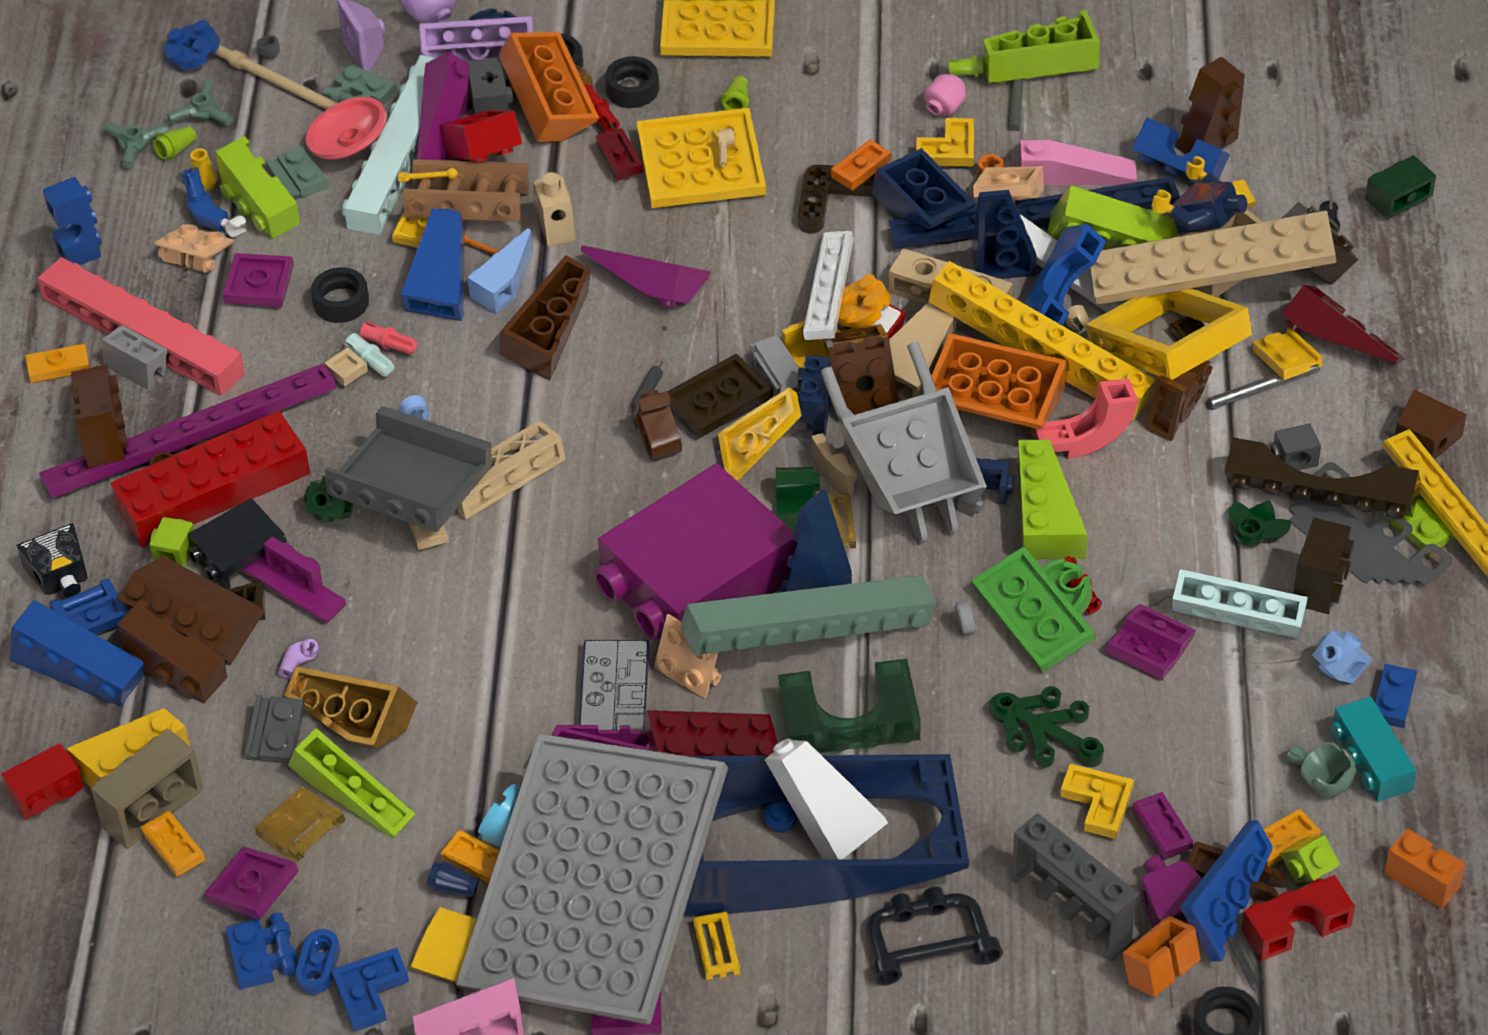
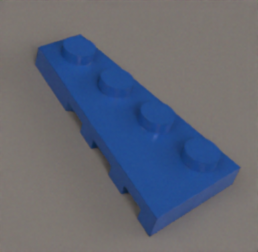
M1258 820L1246 822L1180 907L1189 924L1195 927L1196 936L1211 962L1223 960L1226 953L1223 946L1228 937L1234 936L1238 927L1235 923L1236 917L1240 909H1246L1250 900V886L1253 882H1258L1273 849V845Z

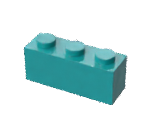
M1372 697L1336 707L1333 723L1330 725L1331 733L1337 742L1340 741L1344 749L1353 757L1365 790L1371 791L1377 802L1413 791L1417 769Z

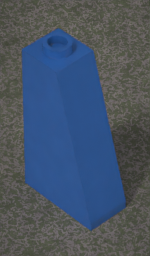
M432 208L401 293L405 311L462 321L464 317L465 229L461 213L452 209Z

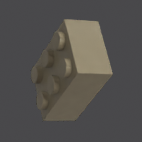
M167 729L159 736L152 738L136 754L126 758L110 774L100 778L91 790L101 827L128 850L144 837L141 832V826L167 811L174 814L202 792L203 785L195 750L170 729Z

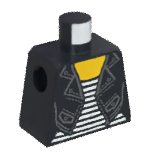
M73 523L17 544L23 568L45 594L51 595L62 591L63 595L69 598L81 591L79 583L86 581L88 576Z

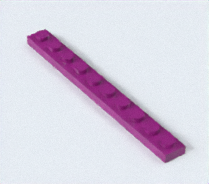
M324 364L317 365L127 439L128 447L123 448L125 460L88 468L85 455L39 472L41 482L51 499L59 495H65L72 490L88 484H94L103 478L116 473H122L142 463L150 462L152 456L157 453H171L181 450L186 446L210 439L214 435L238 428L245 423L265 417L276 411L295 406L307 399L321 396L328 391L336 389L335 380Z

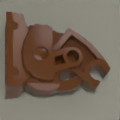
M1207 360L1173 380L1165 376L1157 378L1145 428L1170 441L1174 439L1178 423H1183L1190 416L1192 409L1195 408L1204 392L1213 369L1210 366V361Z

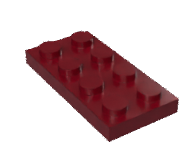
M647 710L643 718L651 750L654 752L680 756H769L774 752V746L778 744L770 714Z

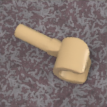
M732 128L718 131L720 166L727 165V146L735 145Z

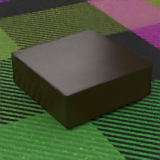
M1185 316L1170 323L1168 332L1179 341L1206 325L1202 321Z

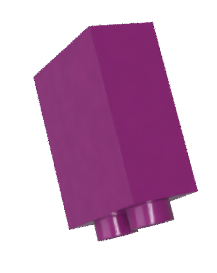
M715 463L598 538L600 567L594 570L593 576L603 596L612 603L623 599L633 609V615L640 630L650 640L655 641L662 636L666 616L669 614L682 621L687 604L773 594L781 589L783 580H789L791 568L787 566L788 557L794 554L798 542L793 540L795 533L718 463Z

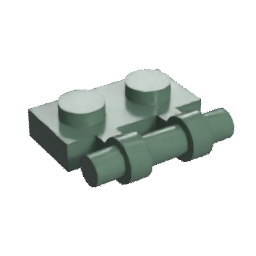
M349 64L334 80L335 88L327 85L323 89V95L337 103L355 97H371L380 101L382 105L397 92L396 82L352 64Z

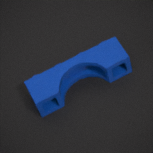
M1087 223L1065 228L1025 304L1063 326L1069 314V311L1063 307L1064 297L1068 289L1078 276L1095 264L1106 241Z

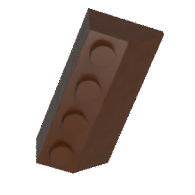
M164 556L134 571L117 598L129 610L142 598L149 603L148 611L161 620L167 616L174 621V624L171 626L186 638L191 633L223 656L224 661L230 665L265 612L263 608Z

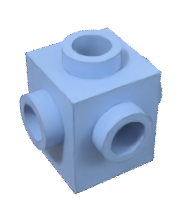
M1332 630L1321 638L1318 648L1312 654L1321 663L1319 669L1330 678H1336L1339 681L1351 684L1357 680L1373 660L1360 647L1362 641L1349 631L1342 633Z

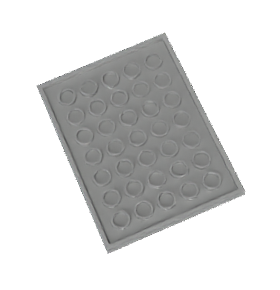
M538 734L456 985L461 990L478 992L514 978L519 1001L650 1025L728 770L726 764L713 760Z

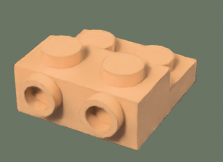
M1043 167L985 168L973 185L974 197H978L979 192L1009 190L1014 200L1039 198L1044 190Z

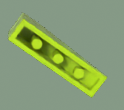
M317 728L294 749L288 764L290 768L312 787L391 838H394L415 817L416 814Z

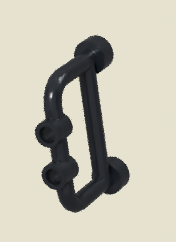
M938 886L926 889L923 893L924 899L911 902L910 896L906 893L894 895L890 899L891 906L875 911L867 923L868 936L876 958V962L872 966V972L876 983L879 985L896 983L902 977L899 964L973 949L976 961L979 964L987 965L995 963L1003 955L998 938L989 934L977 901L969 895L962 893L944 895L943 889ZM952 907H962L968 912L974 935L892 952L887 950L881 931V924L885 921L895 919L898 922H907L914 915L927 912L931 915H940Z

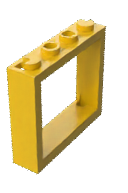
M1194 289L1130 299L1085 324L1088 341L1133 367L1158 376H1165L1171 380L1252 335L1248 307ZM1168 311L1208 323L1206 326L1170 346L1132 333V331Z

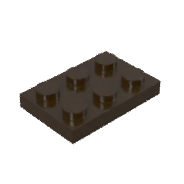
M737 353L668 391L671 399V404H669L671 411L698 438L773 397L772 388Z

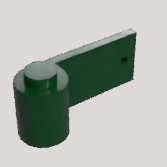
M776 467V516L794 532L800 508L814 497L815 491H820V473H813V467Z

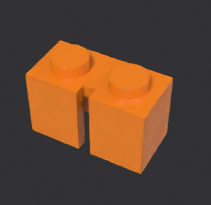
M1407 828L1389 849L1384 874L1443 909L1460 889L1466 863L1441 848L1435 852L1433 850V843Z
M1168 916L1124 951L1123 958L1129 986L1155 998L1176 981L1175 975L1181 977L1198 963L1201 957L1195 927L1172 916Z

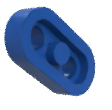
M318 929L311 932L304 941L295 975L298 987L305 993H321L331 984L333 977L331 969L336 967L340 953L338 937L334 932L327 929ZM322 949H326V950H327V951L324 952V953L319 952V951L322 950ZM312 978H319L317 980L310 981Z

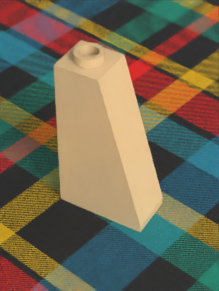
M929 302L889 340L898 398L902 400L922 395V385L907 345L912 342H919L932 375L949 333L956 334L957 318ZM868 376V381L873 383V379Z

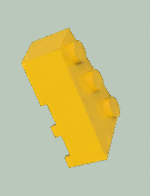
M163 708L66 749L79 768L81 779L92 788L100 778L110 774L126 758L136 754L152 738L159 736L167 729H170L189 746L190 743L186 726Z

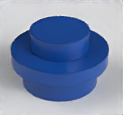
M787 801L772 802L764 811L765 823L772 831L777 833L788 832L793 828L798 819L792 806Z

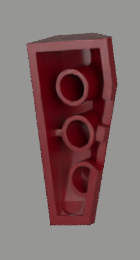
M1303 285L1282 312V315L1288 319L1286 324L1299 334L1303 330L1305 333L1393 363H1401L1404 360L1402 355L1373 333H1370V335L1366 333L1365 330L1367 328L1358 319L1348 314L1344 316L1343 313L1346 309L1316 286Z

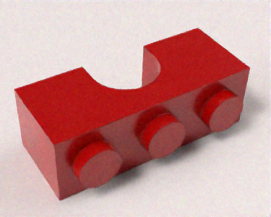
M1335 875L1325 879H1316L1305 887L1295 891H1285L1277 898L1267 902L1252 904L1243 912L1241 931L1260 961H1264L1292 949L1295 930L1291 923L1297 921L1310 923L1317 929L1321 937L1352 926L1355 904Z

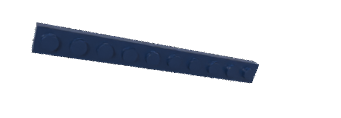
M1173 177L1088 190L1148 210L1153 209V198L1158 190H1164L1171 194L1169 203L1171 205L1180 198ZM1064 194L1014 202L1020 215L1037 227L1049 225L1051 211ZM977 207L931 229L905 218L888 221V230L894 249L972 238Z

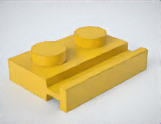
M1288 328L1285 334L1281 335L1277 332L1252 342L1253 352L1283 380L1308 372L1313 365L1317 367L1322 366V355L1291 328Z

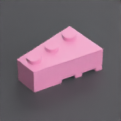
M514 978L413 1016L416 1035H524Z

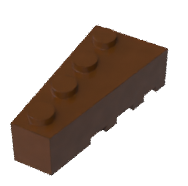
M565 255L500 331L499 354L551 380L589 292L591 268Z
M107 364L71 372L75 404L73 405L74 419L88 468L125 460L123 448L128 447V440L124 429L126 427L116 375L110 376Z

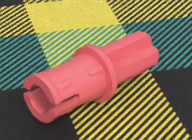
M366 321V324L364 323L360 329V336L364 340L376 343L384 350L392 348L412 355L418 346L417 340L397 333L393 327L386 328Z

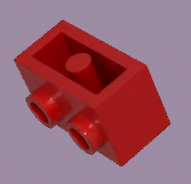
M61 743L1 773L7 795L25 820L35 814L42 813L48 807L65 798H70L78 791L84 789L79 768Z

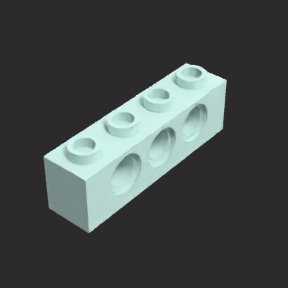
M1180 569L1173 595L1172 611L1299 639L1308 597Z

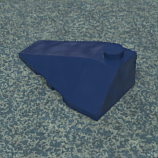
M1010 191L979 192L972 235L974 270L999 279L1036 276V250Z
M821 490L800 508L793 540L798 542L794 554L788 557L787 566L791 568L789 580H783L781 592L852 584V570L828 494Z

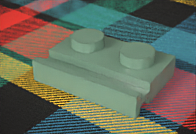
M304 146L279 154L277 159L270 161V159L265 160L266 168L271 176H277L293 198L298 196L304 198L328 188L327 179Z

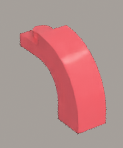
M1120 379L1099 382L1096 398L1087 410L1069 419L1046 422L1041 430L1032 428L1031 433L1034 440H1050L1054 452L1065 451L1067 459L1090 454L1108 445L1128 427L1135 415L1138 399L1130 380Z

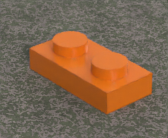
M869 139L831 168V178L853 191L875 174L876 169L891 161V152Z

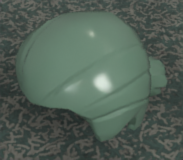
M1325 742L1317 746L1310 753H1307L1299 745H1294L1286 755V759L1291 764L1301 766L1300 773L1302 778L1319 795L1336 796L1347 790L1354 781L1356 764L1353 757L1347 750L1341 749L1334 742Z

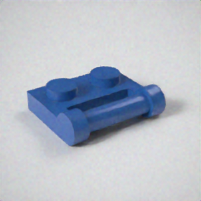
M109 578L100 581V585L61 601L55 599L49 602L51 610L95 635L117 627V624L128 613L124 604L117 599L119 595Z

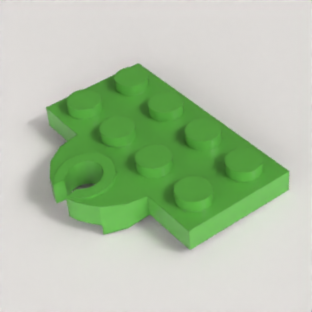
M1022 547L971 580L975 590L1042 673L1096 639L1094 631L1081 616L1088 608L1092 599V585L1089 576L1082 578L1081 583L1077 587H1066L1069 581L1079 579L1083 575L1082 567L1077 564L1066 562L1064 558L1052 560L1041 567L1029 551Z

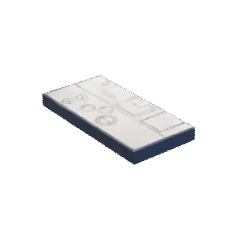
M584 640L579 725H599V730H620V725H630V730H645L643 718L646 714L649 640Z

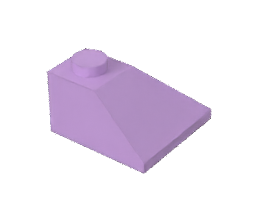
M337 0L342 40L359 67L370 71L384 47L382 36L386 33L384 24L380 18L376 19L371 9L350 0Z

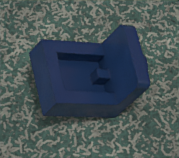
M976 458L986 483V489L998 490L999 504H1005L1007 493H1013L1015 475L1009 474V461Z

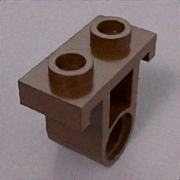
M658 390L643 394L641 399H638L632 416L635 428H639L651 460L682 451L681 438L669 406L671 399L668 391L659 393Z

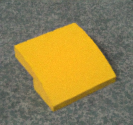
M439 907L423 936L411 967L414 970L457 983L477 919Z

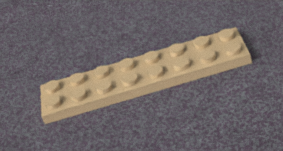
M1327 211L1102 250L1097 261L1091 267L1096 305L1333 264L1337 263L1328 214Z

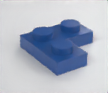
M397 947L331 969L334 982L353 1031L386 1021V1012L378 992L409 982L407 970Z

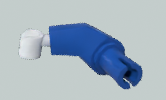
M197 167L183 170L180 173L188 195L185 204L197 224L220 232L225 229L230 237H236L246 231V229L240 226L246 223L243 216L238 215L228 220L227 211L213 204L211 194L204 190Z

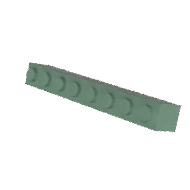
M922 575L687 604L680 627L694 655L713 654L722 651L744 650L753 647L774 646L777 644L804 642L807 640L884 630L890 631L907 627H920L929 624L937 602Z

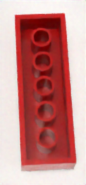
M279 410L112 481L110 484L117 510L139 545L143 547L150 544L151 534L155 528H158L163 517L182 519L192 522L194 525L236 507L250 498L254 499L310 474L306 448Z

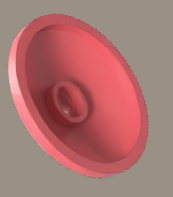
M355 97L341 101L321 113L310 125L306 134L307 147L316 157L328 160H338L358 154L369 147L382 133L387 120L386 110L380 101L371 97Z

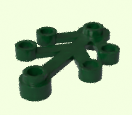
M1054 686L1044 688L1040 695L1018 698L1012 693L1003 692L996 694L990 700V713L996 721L1004 724L1007 734L1006 746L1011 752H1022L1026 748L1027 737L1023 731L1019 730L1017 721L1029 728L1035 748V762L1040 767H1049L1055 760V750L1052 746L1048 745L1046 736L1076 750L1078 762L1085 767H1096L1103 761L1104 747L1098 739L1094 737L1082 739L1056 725L1068 722H1086L1089 718V705L1086 702L1074 701L1070 705V709L1040 714L1028 711L1039 707L1057 708L1061 703V691ZM1054 696L1055 699H1048L1047 697ZM1081 710V711H1083L1084 713L1079 714V713H1076L1075 711ZM1017 739V740H1020L1021 742H1020V743H1014V742H1012V740ZM1042 754H1047V755H1049V757L1044 758V757H1041L1040 755H1042Z

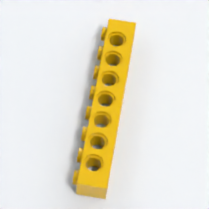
M951 261L933 279L929 303L1003 346L1067 360L1066 382L1091 397L1096 398L1099 382L1129 379L1138 399L1133 421L1149 403L1156 379Z

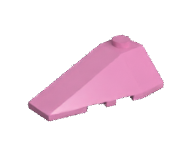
M1051 140L1019 141L1020 167L1042 166L1044 185H1122L1137 182L1135 160Z

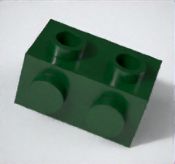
M1412 155L1369 177L1365 200L1386 219H1389L1432 197L1436 174Z

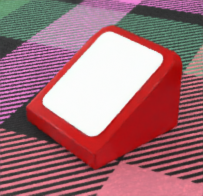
M889 304L888 308L884 305L880 311L882 317L873 325L881 324L889 339H891L903 327L905 312Z

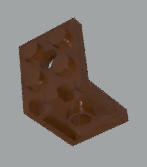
M881 324L837 331L835 338L822 339L823 346L830 357L831 367L845 404L854 415L899 402L890 341ZM863 375H868L873 379L871 388L866 391L859 390L856 387L857 379Z

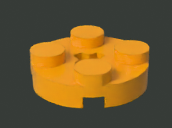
M867 274L860 280L844 287L838 324L841 328L850 327L854 329L871 326L882 317L880 311L884 305L888 308L891 301L890 293L883 282L877 280L874 275Z

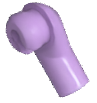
M310 638L289 646L278 670L279 676L284 679H291L296 666L314 659L319 651L317 641Z

